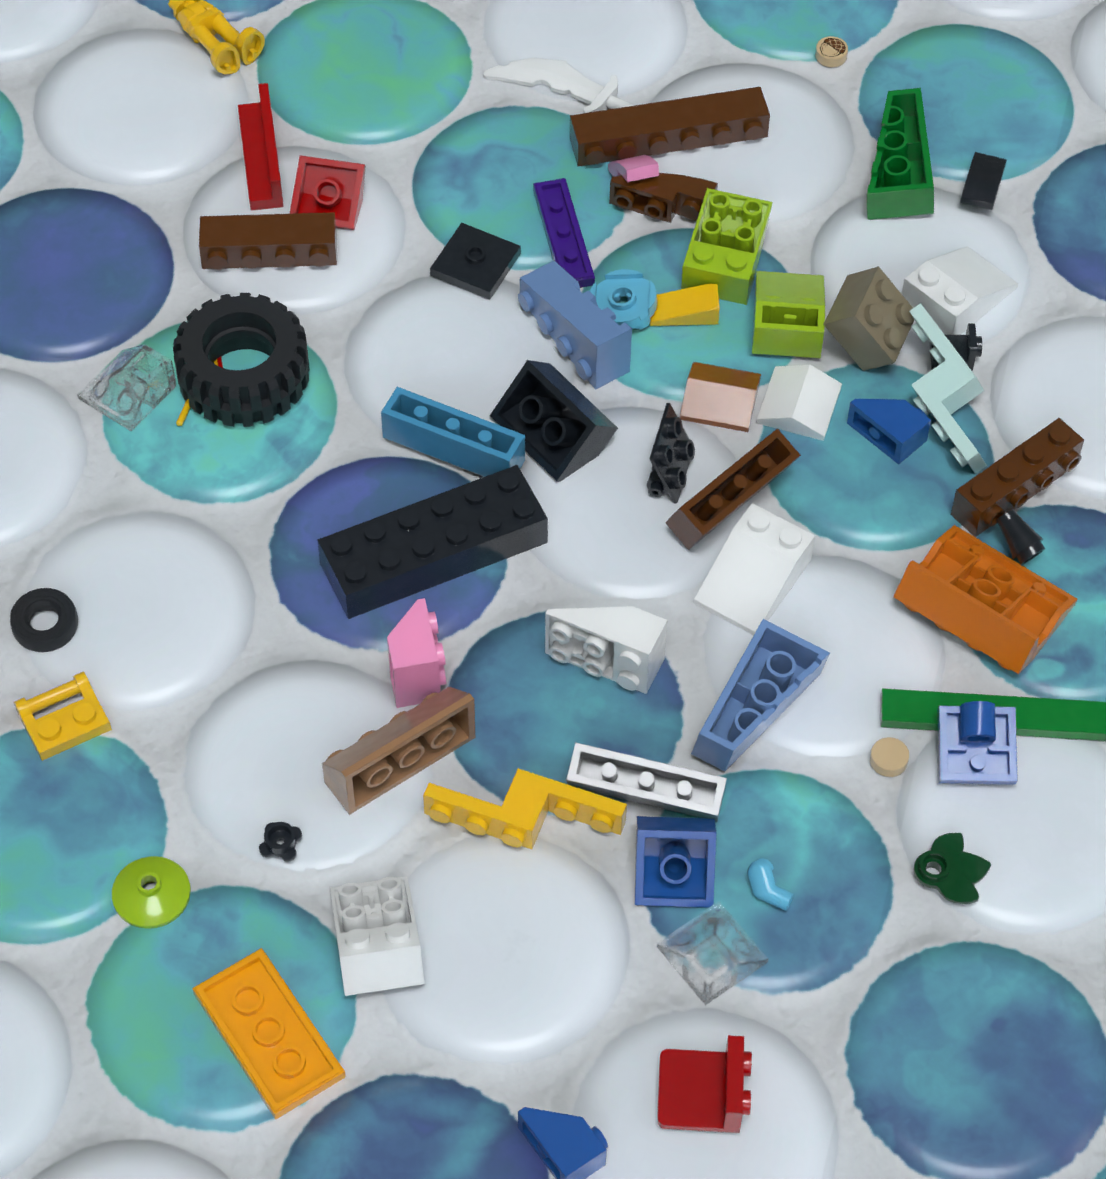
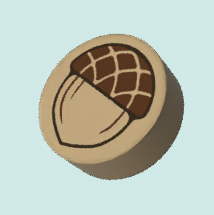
M829 36L818 41L815 57L820 64L826 67H838L845 63L848 45L844 40Z

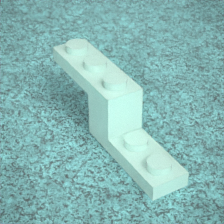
M920 303L909 311L916 321L911 327L922 343L929 340L934 346L929 351L939 365L911 385L918 395L913 401L926 415L931 413L935 418L936 422L932 424V427L944 442L947 439L952 441L955 447L950 451L961 467L968 464L976 474L987 465L951 414L981 394L984 389L977 377Z

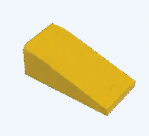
M704 284L657 294V308L650 318V326L718 324L720 310L718 284Z

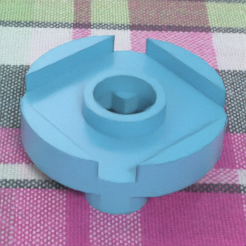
M621 269L611 271L605 275V280L598 285L595 282L590 289V292L596 297L597 305L601 310L608 307L615 313L616 319L614 321L618 325L625 322L632 329L647 327L650 324L651 316L657 308L658 302L654 283L651 280L649 282L644 279L643 274L636 270ZM623 296H626L628 299L626 303H616Z

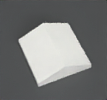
M810 364L776 366L756 423L824 441L842 383Z

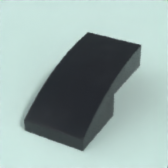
M975 152L960 203L993 210L1007 159Z

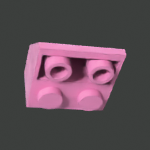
M425 598L417 599L387 636L390 679L397 708L421 704L426 696L434 692L439 693L440 686L446 685L443 666L445 665V656L442 643H438L437 618L435 611L428 612Z

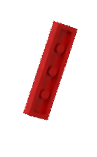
M268 83L258 84L260 102L238 105L251 211L284 207Z

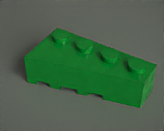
M921 88L888 91L881 123L882 128L877 142V152L871 171V181L867 190L868 220L934 214V184Z

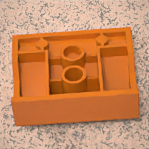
M953 525L935 541L921 563L918 564L913 560L909 562L893 596L902 602L907 609L920 613L933 621L941 630L951 632L964 640L970 648L985 653L996 660L1001 667L1012 670L1017 674L1022 672L1033 661L1078 600L956 525Z

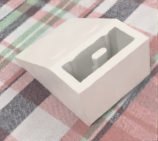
M634 606L548 609L545 613V653L558 662H568L583 668L592 676H603L617 682L627 690H637L647 694L665 659L668 620Z
M386 877L377 881L346 883L342 886L330 887L345 996L425 984L420 941L408 877Z

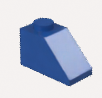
M854 399L850 402L847 424L899 465L927 441L931 419L921 409L915 408L906 400Z
M528 1107L518 1111L519 1130L555 1179H586L606 1165V1148H608V1143L602 1132L596 1126L590 1128L583 1117Z

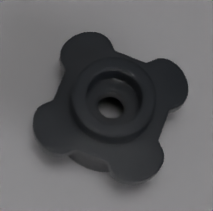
M286 822L267 824L264 832V842L259 845L260 854L263 857L277 856L281 857L283 861H292L297 856L295 847L297 842L302 839V831L300 828L292 827ZM278 840H284L283 844L277 843Z

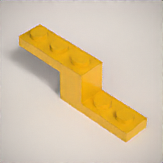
M519 768L516 771L502 806L432 783H428L423 794L424 814L429 815L433 820L440 823L451 822L465 827L473 834H487L501 839L509 846L517 848L523 846L533 849L548 811L566 821L576 820L588 824L593 829L602 833L613 832L621 835L626 823V803Z

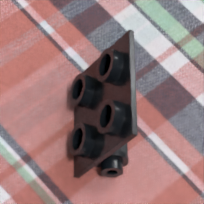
M666 403L649 458L652 463V471L646 486L651 496L661 497L662 494H669L673 502L678 503L681 490L686 485V473L690 461L694 458L695 447L693 441L686 434L681 419L677 417L670 403Z

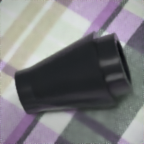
M1014 509L996 520L1012 558H1017L1021 565L1045 550L1041 543L1043 538Z

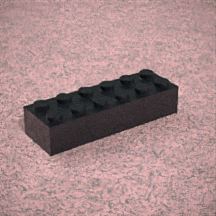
M518 465L317 539L320 565L347 618L351 619L548 543V518Z

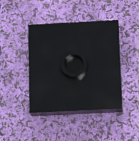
M461 222L430 267V276L490 300L520 256L521 246Z

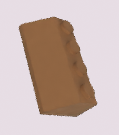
M447 687L439 693L429 694L418 706L408 712L402 711L396 714L388 724L378 730L366 732L360 737L358 742L345 750L333 752L322 763L325 784L348 814L354 813L476 738L474 698L470 693L452 687Z

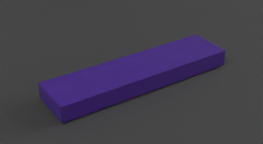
M566 178L533 183L534 196L553 261L575 278L580 288L593 286L595 276Z

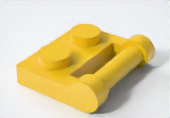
M84 671L74 675V680L26 700L23 697L14 701L16 711L41 761L112 730L110 722ZM80 693L83 698L36 720L33 716V713Z

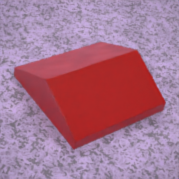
M300 155L289 214L335 212L336 228L355 230L363 202L365 164Z

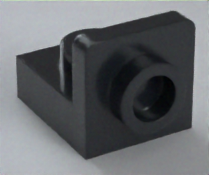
M968 323L966 335H944L971 371H973L975 358L982 355V336H976L975 323ZM929 342L931 350L934 346ZM930 353L931 370H933L939 364Z

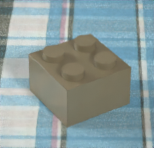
M878 266L847 275L823 325L857 365L865 371L895 363L914 322V318L909 312L913 307Z

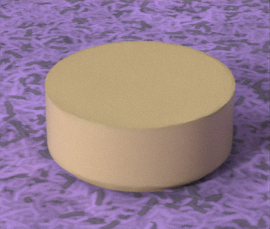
M887 737L878 740L873 745L870 764L878 774L885 777H895L905 771L909 760V750L902 741Z

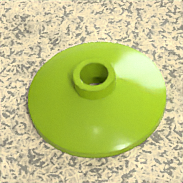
M158 856L143 857L129 863L119 872L112 887V901L117 914L130 925L145 929L162 927L176 920L186 909L191 894L190 882L183 868L170 859ZM148 883H156V886L152 889L147 890L143 888Z

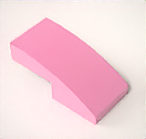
M648 155L612 161L608 164V171L613 177L622 175L627 182L659 176L658 163Z

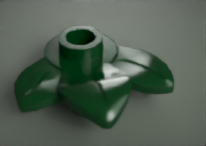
M947 833L934 840L930 851L918 856L913 871L915 878L920 884L928 888L937 889L946 900L958 904H972L979 900V894L974 885L986 876L990 870L991 863L978 855L963 851L964 839L961 833ZM935 868L939 874H931L926 869Z

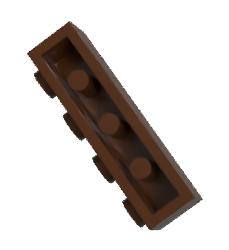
M1061 418L1056 419L956 489L950 515L974 537H977L989 527L996 525V520L1003 514L1021 507L1027 500L1049 487L1066 472L1073 470L1081 461L1082 456L1080 454L1084 439Z

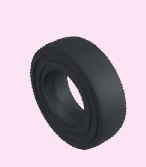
M39 588L27 592L15 602L10 613V626L16 640L26 649L35 652H50L63 647L73 638L78 626V615L74 603L65 593L52 588ZM40 610H51L58 615L57 623L48 630L34 629L30 625V619Z

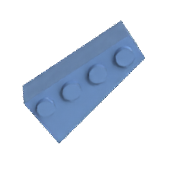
M552 261L520 277L518 300L524 311L531 312L536 318L541 331L552 337L561 355L564 357L568 356L575 365L578 375L583 380L587 379L596 390L630 372L632 328L625 322L618 325L614 321L616 319L615 313L608 307L601 310L597 305L596 297L590 291L580 292L578 281L560 265Z
M763 619L702 727L691 754L726 771L821 674L830 652Z

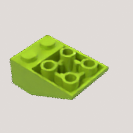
M707 188L682 266L681 289L704 284H718L719 299L747 305L773 202Z
M756 271L752 354L821 358L825 328L823 325L825 322L824 275Z

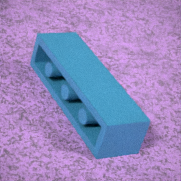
M398 386L381 411L383 438L486 477L515 465L521 468L525 461V435Z

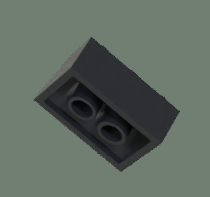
M531 360L526 361L489 415L500 426L525 435V451L556 481L560 482L599 456L618 429L550 363Z

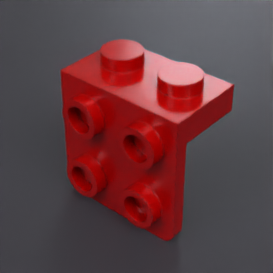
M728 1035L725 1052L665 1049L661 1052L657 1117L658 1125L661 1128L740 1133L742 1116L750 1115L751 1090H743L744 1076H751L752 1052L744 1051V1036Z

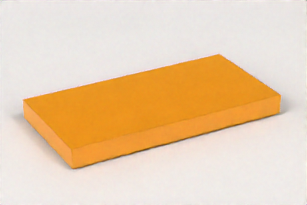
M262 948L192 988L195 997L275 1120L346 1077L344 1069Z

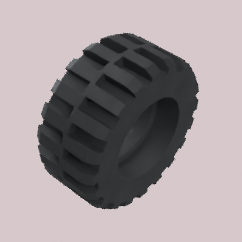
M240 293V296L231 297L230 294L220 296V300L213 302L210 299L201 305L202 309L198 311L195 308L186 317L187 322L183 321L177 330V337L173 343V357L180 392L184 400L189 399V405L196 413H204V418L215 423L217 420H221L223 425L232 427L235 426V423H243L244 427L254 426V422L262 421L264 424L274 420V415L279 414L281 416L291 409L290 403L296 404L302 397V390L307 387L309 381L308 372L310 371L304 327L300 325L299 318L292 311H287V306L278 301L272 303L269 297L260 294L258 297H251L250 293ZM241 349L257 350L270 356L260 365L246 370H229L214 364V361L220 356L222 357L229 352Z

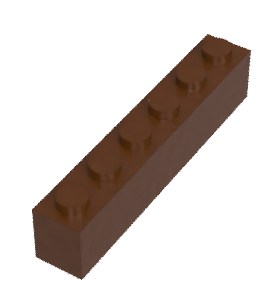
M753 87L570 115V141L577 166L595 165L642 155H660L675 151L768 137L770 113L761 87Z

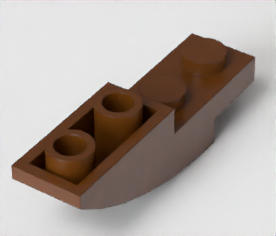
M659 173V176L627 182L622 175L614 176L610 181L609 204L669 223L672 222L675 214L697 221L707 188L717 190L718 183L701 178L668 173Z

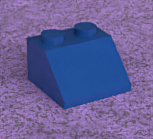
M637 816L635 905L713 908L717 833L715 819Z

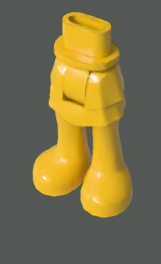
M169 0L168 2L169 7L173 10L174 17L180 22L183 30L189 34L195 43L201 42L210 53V61L218 72L222 74L236 73L240 68V59L245 65H250L260 55L265 45V38L256 28L247 27L239 33L226 20L224 13L204 0ZM218 33L225 42H220L214 35Z

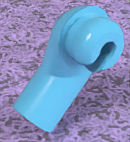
M759 858L752 862L748 868V878L753 895L764 902L787 911L792 903L794 893L776 886L772 872L774 869L773 864L768 859Z

